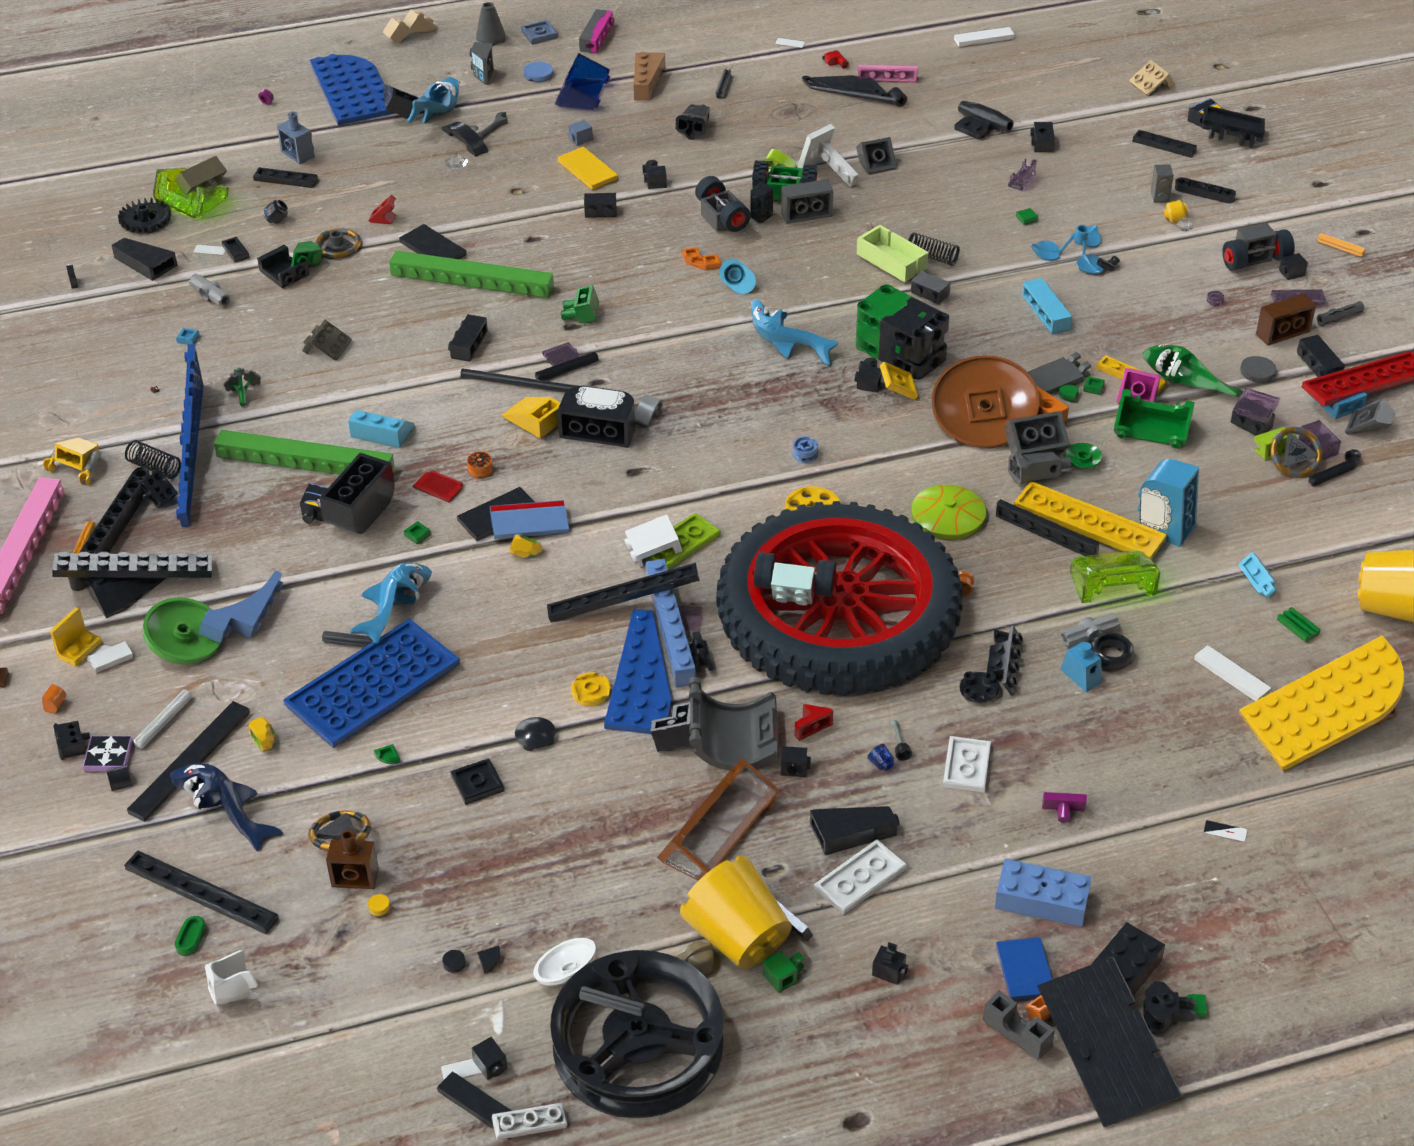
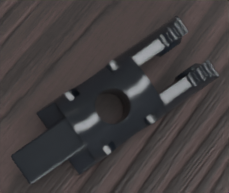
M700 631L692 632L693 642H689L696 672H700L701 665L705 664L708 671L713 670L707 641L702 639Z

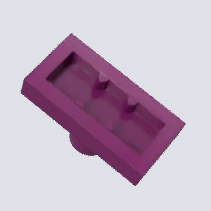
M1044 792L1042 809L1058 810L1059 822H1070L1071 810L1085 811L1087 794Z

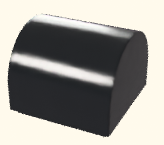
M127 765L106 770L111 791L132 786Z

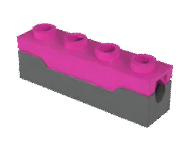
M595 10L579 37V49L581 52L597 53L599 48L602 47L603 41L606 40L607 34L610 33V29L615 23L613 11Z

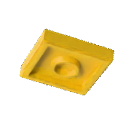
M886 362L880 365L887 389L913 400L918 397L911 373Z

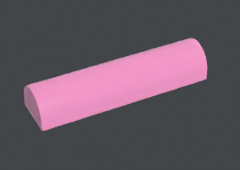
M858 65V77L860 78L871 77L874 81L917 82L918 66Z

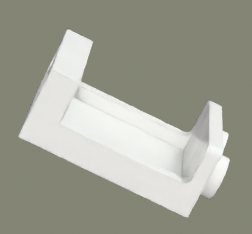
M667 514L625 531L627 539L624 541L627 549H632L630 552L633 562H638L640 568L643 567L642 559L671 547L675 554L682 552L679 539Z

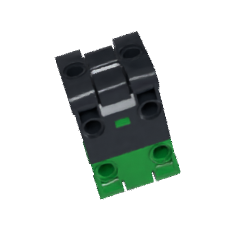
M882 285L857 304L855 347L871 357L911 373L913 379H922L946 360L947 344L944 342V336L949 329V315L894 288L892 285Z

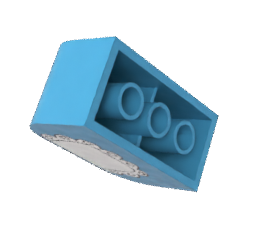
M1174 459L1160 461L1139 489V524L1167 534L1165 542L1181 547L1196 527L1199 467Z

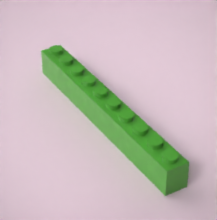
M395 251L389 261L392 276L549 298L554 288L553 273L403 251Z
M221 430L214 442L216 457L340 475L359 453H364L391 462L392 469L394 470L395 468L392 453Z

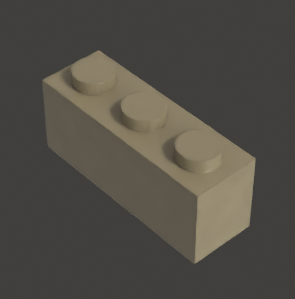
M214 156L180 172L175 181L185 195L189 193L195 194L200 188H207L216 181L218 183L223 180L227 170L218 157Z

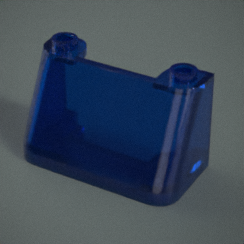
M578 53L564 80L555 105L567 108L593 110L595 107L597 109L601 101L599 100L601 88L610 79L608 75L610 69Z

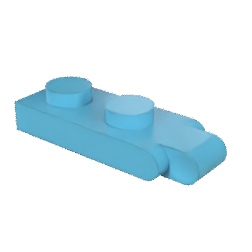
M1251 552L1238 564L1260 595L1264 594L1269 598L1277 591L1274 586L1276 583L1275 579L1255 553Z

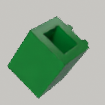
M782 951L775 955H770L763 961V976L780 993L797 983V971L804 968L802 961L805 958L800 952L794 954L790 959Z

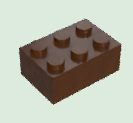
M1303 293L1261 307L1256 335L1269 346L1310 332L1316 304Z

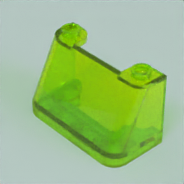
M186 168L156 170L153 189L155 201L157 198L159 203L163 200L164 204L167 203L171 209L191 218L203 216L228 197L229 187L225 185H218L215 188L197 187V192H190L185 195L175 181V178Z
M1135 550L1081 556L1075 558L1070 565V574L1081 603L1091 602V596L1095 593L1097 595L1101 594L1102 587L1137 584L1139 590L1144 588L1147 596L1157 595L1160 570L1157 564L1143 551Z

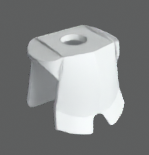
M242 950L205 965L208 989L216 1006L242 999H256L259 993L250 990L257 988L258 984L251 971H246L245 956Z

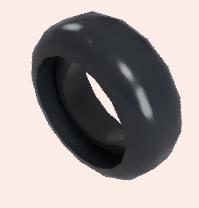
M1118 633L1100 634L1091 643V650L1100 657L1101 668L1123 669L1131 664L1134 657L1133 644L1128 638ZM1114 646L1120 648L1123 654L1119 657H1110L1103 654L1101 648Z

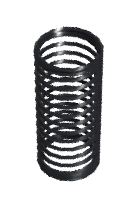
M915 232L910 235L908 241L912 243L915 236L914 244H917L919 247L921 241L920 248H922L924 243V250L930 238L927 252L933 239L928 259L941 261L951 266L956 263L960 252L958 245H951V243H944L942 241L943 246L938 257L942 244L941 240H934V238ZM936 241L933 254L931 255V252H932V249H933V246H934V242ZM946 244L944 255L941 258L942 252L944 250V245ZM949 244H950V248H949V250H948L947 257H946V259H945V254H946L947 249H948V246H949ZM955 249H956L955 256H954V258H953V260H952L953 253H954V251H955Z
M133 440L125 449V459L128 462L146 467L150 471L156 469V462L161 455L156 467L168 479L175 478L180 472L181 460L179 457L163 452L141 441ZM136 443H138V444L135 446V448H134V450H133V452H132V460H131V458H130L131 449L133 448V446H134ZM139 445V448L137 449L135 454V458L133 459L134 451L136 447ZM145 448V451H144V453H143V455H142V458L140 459V456H141V454H142V452H143V449ZM164 456V459H163V461H162V463H161V466L159 467V464H160V462H161V460H162V457ZM167 458V461L165 462V465L162 469V465L164 464V461ZM175 459H176L177 462H176V467H175L174 471H173L170 475H167V474L170 473L171 470L173 469V466H174V463H175ZM173 460V465H172L171 469L169 470V472H167V470L169 469V467H170V465H171V461Z

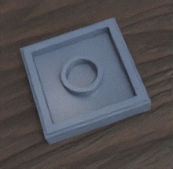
M548 20L521 26L522 33L531 44L558 38L557 31Z

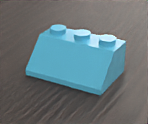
M355 410L348 420L351 437L397 448L401 447L414 427L412 422Z

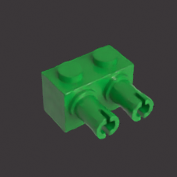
M593 285L577 288L574 299L562 302L564 309L560 312L562 320L577 318L579 323H590L596 320L599 299Z

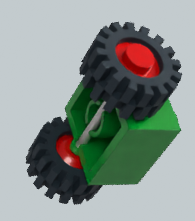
M755 160L752 188L756 187L759 183L772 186L773 201H781L782 186L817 181V165L804 164L803 168L771 166L770 173H768V161Z

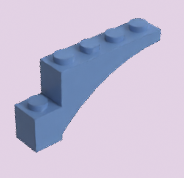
M275 570L262 588L243 601L216 610L209 609L201 622L199 635L219 643L222 642L224 636L228 637L231 631L251 638L253 632H258L261 626V618L265 619L269 610L267 608L268 605H273L276 598L275 592L279 593L282 588L283 582L281 578L283 573Z

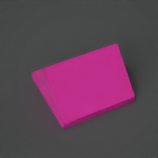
M1125 367L1116 402L1120 403L1123 389L1132 390L1131 395L1135 398L1139 395L1140 400L1155 402L1160 375Z

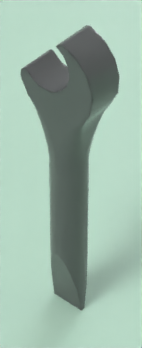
M506 112L497 113L493 122L477 133L478 136L482 138L494 128L507 124Z

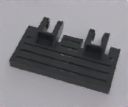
M1205 105L1202 129L1209 130L1210 139H1213L1215 133H1218V141L1223 140L1226 130L1227 135L1239 137L1240 146H1243L1245 140H1248V147L1252 148L1255 137L1257 142L1263 143L1265 119Z

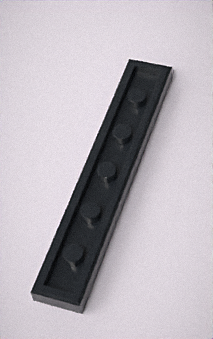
M1000 499L997 502L996 517L1092 560L1098 557L1099 542Z

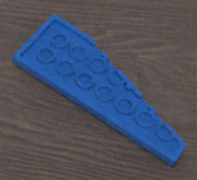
M633 609L604 722V729L651 734L652 720L669 717L672 706L653 611Z

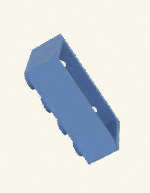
M1004 859L996 893L995 909L1082 927L1092 876Z

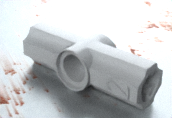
M197 273L191 276L189 280L190 286L196 289L205 301L210 299L222 307L229 305L231 296L223 291L215 280L209 281Z
M1115 613L1094 620L1091 617H1086L1077 626L1060 631L1062 643L1065 647H1070L1084 641L1092 643L1093 639L1098 635L1120 629L1119 618Z

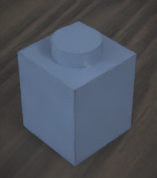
M585 120L569 125L568 137L570 141H573L578 146L593 140L592 126Z

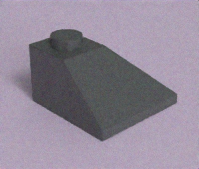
M1382 398L1354 410L1345 433L1355 434L1388 428L1393 423L1395 412L1385 399Z

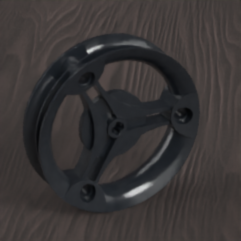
M631 950L601 957L577 971L562 987L553 1005L550 1028L553 1042V1058L557 1072L565 1086L575 1097L597 1111L625 1118H647L672 1112L700 1095L710 1084L719 1069L723 1055V1011L720 999L710 981L698 969L675 956L657 951ZM639 981H652L668 985L683 993L693 1002L699 1010L703 1022L696 1029L674 1024L661 1008L654 1004L643 1002L634 988ZM582 986L618 996L628 992L630 999L646 1004V1011L643 1016L614 1009L604 1022V1044L590 1058L574 1054L571 1044V1026L576 1014L586 1002L579 998ZM668 1053L694 1056V1061L684 1071L659 1084L627 1087L605 1081L612 1073L628 1063H648ZM612 1055L613 1057L601 1067V1064Z

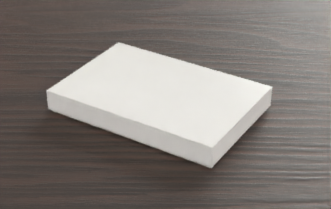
M950 736L943 787L985 793L991 741Z

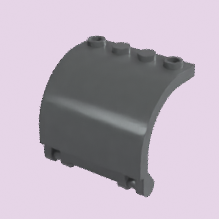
M692 677L689 679L691 721L689 726V733L691 734L689 743L694 748V753L706 763L724 770H731L741 758L745 759L754 768L761 767L779 758L775 694L770 692L754 701L743 704L723 703L711 698L701 689L700 678ZM745 766L743 770H750V768Z

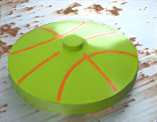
M937 485L921 491L912 502L911 517L913 523L917 522L923 526V532L930 531L936 539L961 540L976 534L983 527L986 519V506L976 493L967 488L957 485Z

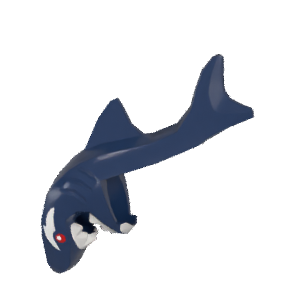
M197 763L176 769L170 774L171 782L176 788L185 790L190 794L195 793L193 800L196 808L201 810V808L221 805L231 822L251 843L255 851L260 850L265 838L283 834L282 830L275 826L258 824L249 820L242 806L246 801L255 797L258 794L257 791L249 786L231 781L217 767L210 764Z

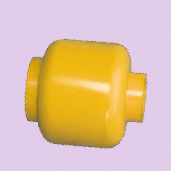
M1177 200L1167 203L1163 213L1165 219H1169L1171 223H1176L1186 219L1188 209L1185 202Z

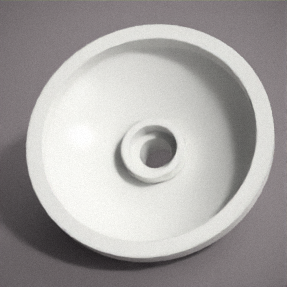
M587 938L571 939L553 947L539 959L534 967V976L537 982L547 986L564 985L577 971L595 960L597 947L592 940Z

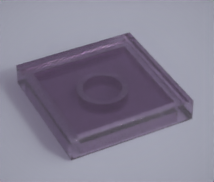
M1245 388L1234 407L1233 413L1268 424L1280 403V398Z

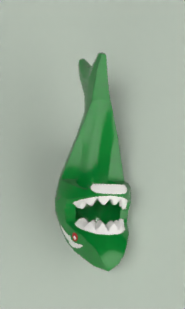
M1160 344L1148 347L1143 352V359L1168 382L1213 389L1236 397L1238 394L1244 395L1245 393L1243 390L1219 380L1193 353L1182 346Z

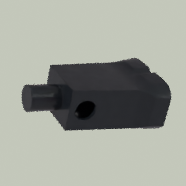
M690 104L682 114L676 117L675 129L689 140L703 135L709 122L710 107L704 104Z

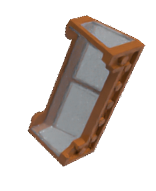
M741 758L657 858L664 864L699 881L706 873L724 860L766 807L769 809L773 807L778 801L776 795L780 790L745 759Z

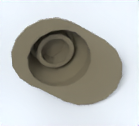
M693 942L688 945L685 952L676 956L694 966L704 976L716 971L720 966V957L713 950L711 943Z

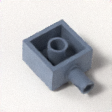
M293 111L288 113L289 120L277 125L281 152L298 164H301L315 157L314 146L312 144L311 131L298 122V113Z

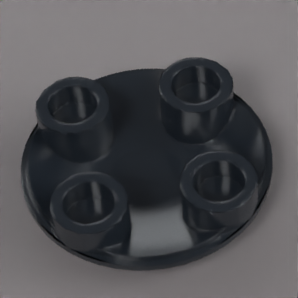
M969 671L964 674L959 688L961 694L967 700L983 703L994 699L998 695L1000 684L996 679V674L993 672Z
M542 717L527 718L521 721L515 729L516 740L527 751L551 745L555 741V726L551 721Z

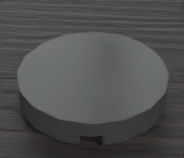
M1251 356L1242 361L1240 371L1244 378L1253 379L1252 381L1256 383H1264L1270 381L1275 376L1276 365L1268 358Z

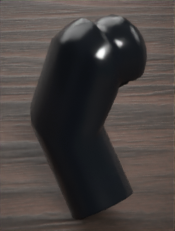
M1112 256L1107 261L1099 258L1097 265L1111 271L1118 266L1120 259L1117 256Z

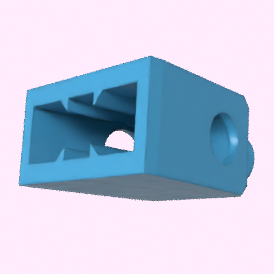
M1081 642L1069 649L1064 657L1061 671L1085 692L1100 685L1101 659L1091 650V644Z

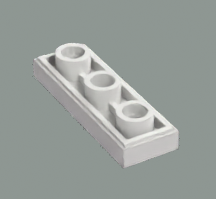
M562 1103L492 1115L496 1140L567 1127Z

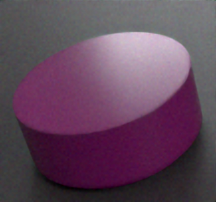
M262 89L258 94L260 101L264 104H271L274 100L273 94L267 89Z

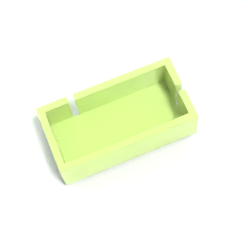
M878 225L857 238V255L903 282H907L915 274H919V272L926 270L928 267L927 251L896 233H891L889 229L882 225Z

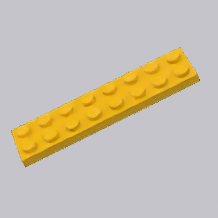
M1032 481L1014 501V505L1149 562L1165 542L1167 536L1165 533Z

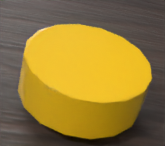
M376 894L368 900V910L374 916H383L390 909L389 899L383 894Z

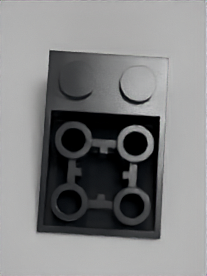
M383 84L385 109L390 113H396L408 119L412 112V103L414 100L419 99V97Z

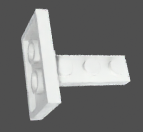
M829 124L807 135L797 167L803 168L804 164L815 165L824 160L849 187L854 186L858 173L830 145L835 127Z

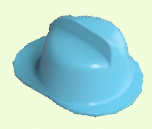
M729 259L722 263L719 275L728 287L738 294H747L753 290L756 278L748 267L737 259Z

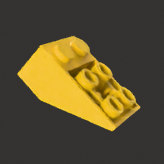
M525 397L501 415L503 418L541 439L558 426L557 410L560 402L551 397Z

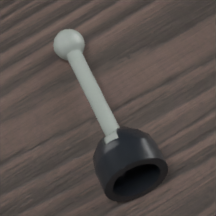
M893 720L891 726L895 729L898 739L895 755L898 760L905 761L912 756L911 747L907 743L902 742L898 728L899 722Z

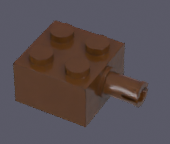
M352 830L343 831L341 833V840L331 839L326 858L331 887L375 889L379 866L374 842L366 840L356 841L355 833Z

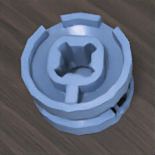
M809 436L795 439L793 442L794 458L802 463L816 460L818 457L817 440L814 438L812 440Z

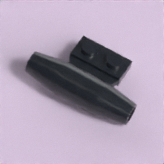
M961 101L958 111L966 117L960 119L954 124V127L959 132L980 139L988 132L989 128L1009 132L1013 128L1014 121L1000 111L980 103Z

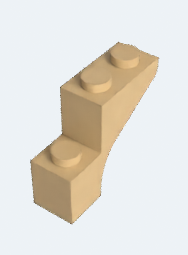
M411 9L404 21L391 18L383 33L400 44L410 33L435 31L437 26L433 24L434 20L427 16L425 18V15L419 10L415 12Z

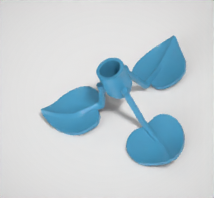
M1078 225L1075 233L1071 234V237L1061 249L1052 241H1040L1031 245L1037 256L1044 260L1053 261L1059 259V253L1074 239L1076 244H1083V257H1079L1076 261L1078 268L1086 273L1098 274L1103 272V268L1097 265L1099 257L1093 254L1086 255V246L1096 247L1101 242L1097 225L1090 227Z

